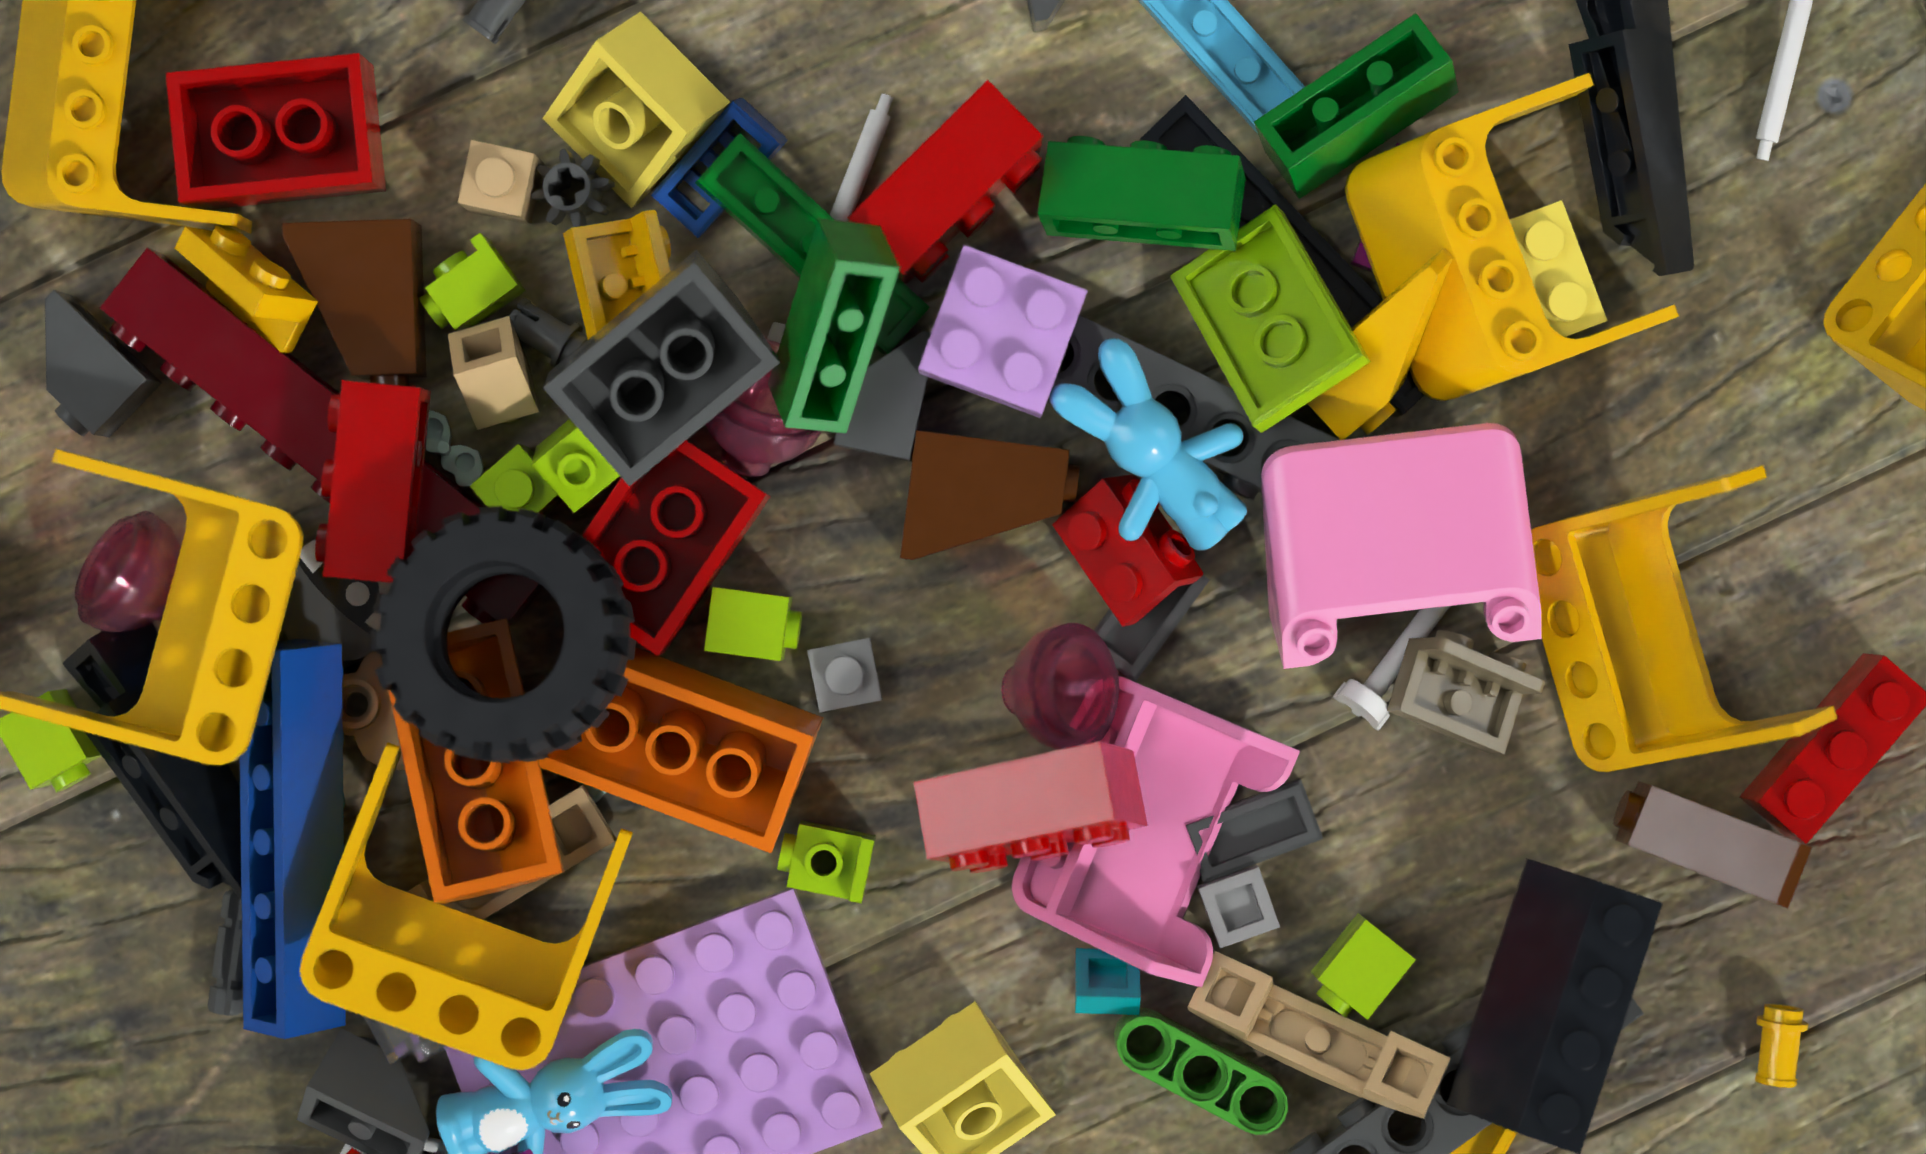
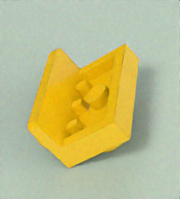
M654 209L642 211L628 219L573 227L563 233L587 339H590L670 272L668 261L671 257V243L666 229L659 224L657 212Z
M216 225L214 230L185 226L174 249L209 278L206 283V289L280 353H292L318 300L296 283L285 269L270 261L251 244V241L240 232L220 225Z

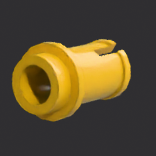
M1782 1004L1764 1005L1763 1015L1757 1016L1756 1024L1762 1026L1758 1071L1755 1074L1756 1082L1785 1088L1797 1086L1796 1071L1801 1032L1808 1031V1022L1803 1021V1009Z

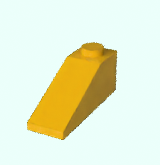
M1445 248L1351 327L1370 363L1307 403L1340 440H1345L1359 427L1367 435L1370 434L1395 412V407L1389 401L1405 382L1453 259V256Z

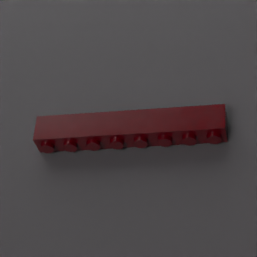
M147 247L100 307L102 311L115 320L109 330L138 352H141L147 345L165 359V362L159 369L166 376L189 392L196 385L216 399L210 409L217 416L239 431L246 424L266 439L260 448L269 457L290 471L296 464L300 465L316 478L310 486L311 489L330 503V498L322 496L321 480L325 460L327 458L334 459L337 433H330L328 430L329 402L332 394H340V392L290 353H280L266 339L253 330L252 327L244 323L216 299L204 285L163 253ZM424 460L417 536L425 529L432 533L444 528V518L459 512H463L468 516L480 513V508L485 507L428 461ZM495 575L471 588L465 594L467 598L461 606L483 624L508 619L509 626H514L544 587L535 580L520 575Z

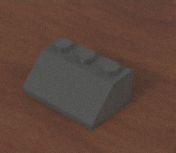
M695 250L548 373L543 389L628 486H631L780 363V359L737 296L702 255Z

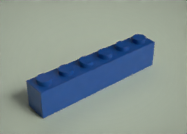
M306 639L277 641L252 739L246 752L240 756L243 1029L282 1039L346 1025V1009L321 1001L311 995L302 983L300 974L304 951L344 852L343 810L345 806L343 792L344 731L342 721V681L344 672L342 666V644Z

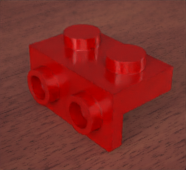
M1133 474L1102 478L1052 524L1122 627L1136 624L1178 586L1193 584L1203 576V571L1194 560V549L1189 546L1186 538L1181 533L1173 530L1159 510V502L1143 534L1138 539L1128 541L1120 536L1118 530L1119 522L1140 482V479Z

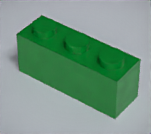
M1415 13L1255 120L1254 124L1264 151L1300 199L1459 93L1453 62L1417 13Z
M1072 136L1067 139V142L1048 141L1037 214L1048 236L1236 251L1246 178L1240 156L1232 155L1227 149L1217 146H1198L1193 149V152L1168 150L1163 144L1153 141H1135L1130 144V147L1105 145L1101 140L1089 136Z
M821 218L817 220L777 351L780 363L772 369L768 381V386L783 424L787 428L847 433L900 269L881 227L878 225Z

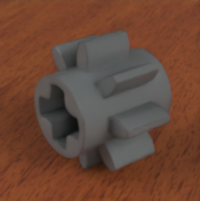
M561 149L559 155L561 163L552 168L540 164L537 166L539 173L544 176L543 189L531 193V197L539 202H548L552 206L547 213L546 221L553 225H558L563 221L566 214H569L573 226L579 227L586 226L585 216L594 212L606 216L609 214L607 207L601 203L603 191L615 187V183L608 178H597L594 175L600 163L598 158L590 154L578 166L573 154L566 149ZM570 177L585 183V190H580L575 194V204L561 197V191L571 187Z

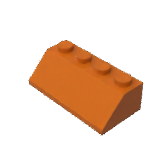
M508 619L448 632L447 648L451 665L457 676L468 687L482 695L493 698H510L524 694ZM389 691L391 705L393 706L396 699L392 692ZM392 707L434 903L449 904L512 889L564 873L539 760L500 763L454 754V751L436 746L420 736L421 730L413 723L405 722Z
M635 648L634 660L628 659L623 677L629 680L621 697L615 695L606 708L610 715L598 728L591 726L581 734V742L567 750L558 749L547 754V758L539 760L540 767L545 770L772 853L800 783L823 717Z

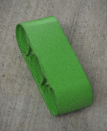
M1140 1008L1139 1015H1123L1117 1022L1114 1031L1117 1052L1123 1064L1137 1074L1234 1126L1255 1135L1268 1134L1278 1129L1284 1122L1288 1111L1287 1096L1277 1079L1267 1070L1161 1013L1148 1008ZM1141 1025L1153 1026L1161 1032L1159 1047L1149 1055L1140 1056L1133 1054L1126 1045L1130 1032ZM1205 1055L1217 1062L1215 1077L1205 1085L1196 1086L1189 1084L1183 1078L1185 1065L1196 1056ZM1253 1086L1269 1088L1273 1092V1101L1266 1112L1252 1116L1240 1110V1100L1246 1090Z

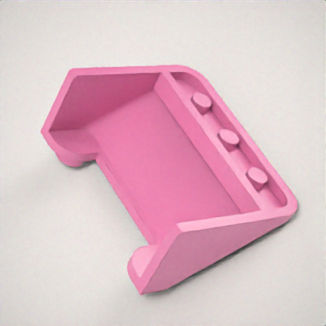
M1484 423L1294 445L1279 449L1264 463L1261 472L1269 615L1284 669L1310 666L1328 658L1336 647L1337 619L1484 602L1485 620L1490 631L1498 638L1510 642L1541 639V604L1522 454L1516 436L1507 427L1496 423Z
M1110 676L1098 682L1089 693L1067 748L1102 741L1133 750L1148 826L1129 830L1130 841L1117 845L1092 848L1091 843L1075 845L1074 842L1067 843L1069 854L1034 861L1031 860L1030 856L1022 857L1012 880L1013 897L1018 907L1025 913L1140 970L1202 988L1212 964V942L1204 929L1183 919L1201 876L1200 869L1203 856L1206 852L1209 857L1222 823L1217 824L1220 815L1227 806H1230L1238 785L1240 784L1258 792H1269L1279 788L1290 776L1300 751L1127 678ZM1214 815L1209 828L1198 831L1203 843L1197 855L1186 825Z

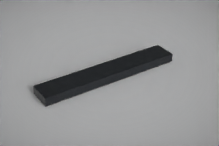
M1187 95L1140 138L1139 141H1153L1163 144L1168 150L1193 152L1195 147L1209 145L1227 149L1232 155H1239L1246 178L1239 228L1276 204L1284 212L1350 327H1353L1383 301ZM1410 371L1404 384L1389 401L1401 416L1424 396L1414 383Z

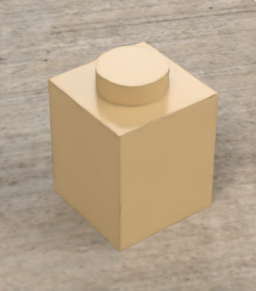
M471 140L458 204L472 213L531 225L536 200L532 199L531 193L539 190L542 175L537 170V166L539 164L544 165V162L535 153Z
M510 316L448 334L453 375L477 430L500 423H509L520 417L539 412L532 370Z

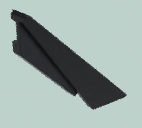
M1576 0L1589 39L1568 45L1574 77L1590 73L1594 84L1578 94L1603 233L1618 245L1633 247L1651 261L1655 266L1653 272L1658 276L1691 271L1694 268L1668 0Z
M137 610L89 638L62 663L101 708L96 712L97 714L119 716L127 713L137 704L143 692L158 632L149 615L143 610ZM85 732L190 879L207 889L225 883L231 886L242 904L240 786L228 763L224 765L205 764Z

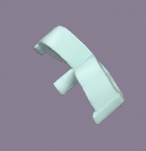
M429 410L426 451L433 455H441L443 469L455 476L456 483L461 488H471L470 485L484 473L480 453L463 445L450 446L452 434L446 416Z

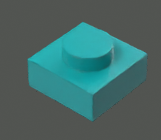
M1076 948L1075 1013L1139 1015L1141 1001L1140 969L1100 949Z

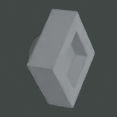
M870 637L807 650L819 713L882 700Z
M1258 865L1197 886L1219 948L1280 928Z

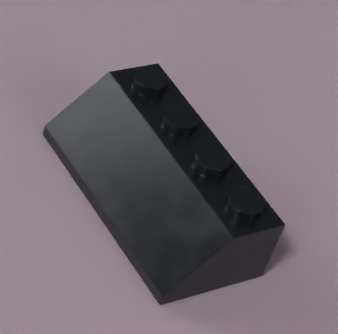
M1526 858L1446 1104L1518 1134L1581 1154L1663 903Z

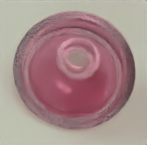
M771 371L705 424L711 437L723 449L721 453L723 463L729 469L741 475L757 477L767 474L771 464L794 459L813 446L822 432L787 428L784 426L768 386Z
M142 511L133 516H125L111 525L99 538L87 556L75 586L78 616L83 623L92 628L111 633L133 631L149 625L155 620L161 622L181 549L173 529L162 518L150 511Z
M1063 623L1039 631L1028 641L1019 652L1014 665L1005 673L1001 692L1007 709L1016 715L1022 727L1035 740L1050 749L1061 750L1098 742L1104 738L1116 713L1119 700V678L1116 665L1107 645L1094 630L1079 623Z

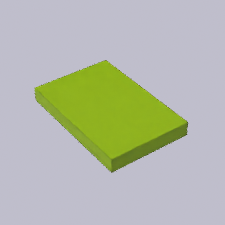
M1276 204L1239 228L1236 251L1208 249L1170 275L1253 427L1261 433L1370 363L1368 356L1290 222Z

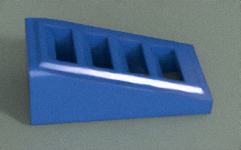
M743 98L735 99L727 106L651 194L653 198L697 238L701 237L725 210L695 184L701 174L694 168L700 162L709 167L719 155L712 150L716 144L720 142L726 148L736 137L730 129L738 123L761 144L758 150L769 160L788 141L774 125ZM683 180L710 203L704 212L677 189Z

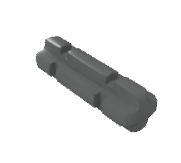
M229 890L225 892L222 899L220 916L225 918V924L218 928L212 977L217 978L214 986H210L207 1007L210 1012L219 1015L235 1016L243 1012L242 904L234 890Z

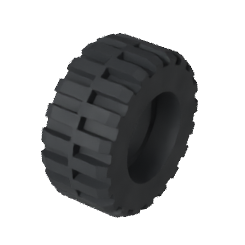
M501 506L481 507L480 513L468 516L463 512H459L444 518V528L435 533L425 529L411 541L415 551L406 561L396 557L386 573L394 578L387 595L380 592L377 593L373 612L381 614L380 630L370 631L371 651L381 655L383 666L375 671L382 689L391 691L396 699L392 707L405 722L413 723L421 730L420 736L434 745L454 751V754L484 761L509 763L510 761L531 762L547 758V754L558 749L567 750L581 742V734L591 726L598 728L610 715L606 708L615 695L622 696L629 680L623 677L628 659L634 660L636 640L630 638V623L635 621L632 604L624 597L621 589L624 583L616 569L607 563L598 548L577 532L558 520L554 521L539 512L520 508L519 511H509ZM501 574L528 577L545 587L560 607L565 630L560 657L549 676L534 690L510 698L488 697L468 687L454 672L447 648L449 623L460 600L476 584L491 576Z

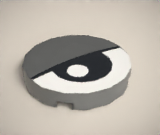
M313 540L302 547L281 629L288 640L306 639L342 644V662L365 658V656L373 652L371 651L370 631L380 630L381 614L373 612L377 593L380 592L387 595L392 583L324 577V563L316 561V540Z

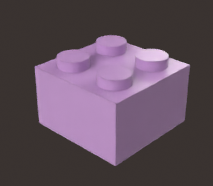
M963 245L920 362L919 374L1041 418L1088 290Z

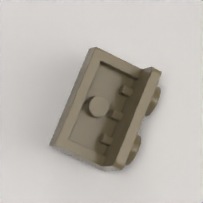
M1438 630L1435 637L1409 638L1387 711L1489 754H1505L1523 694H1542L1545 681L1524 672L1527 664L1520 659L1501 653H1489V656L1472 650L1475 642L1455 632Z

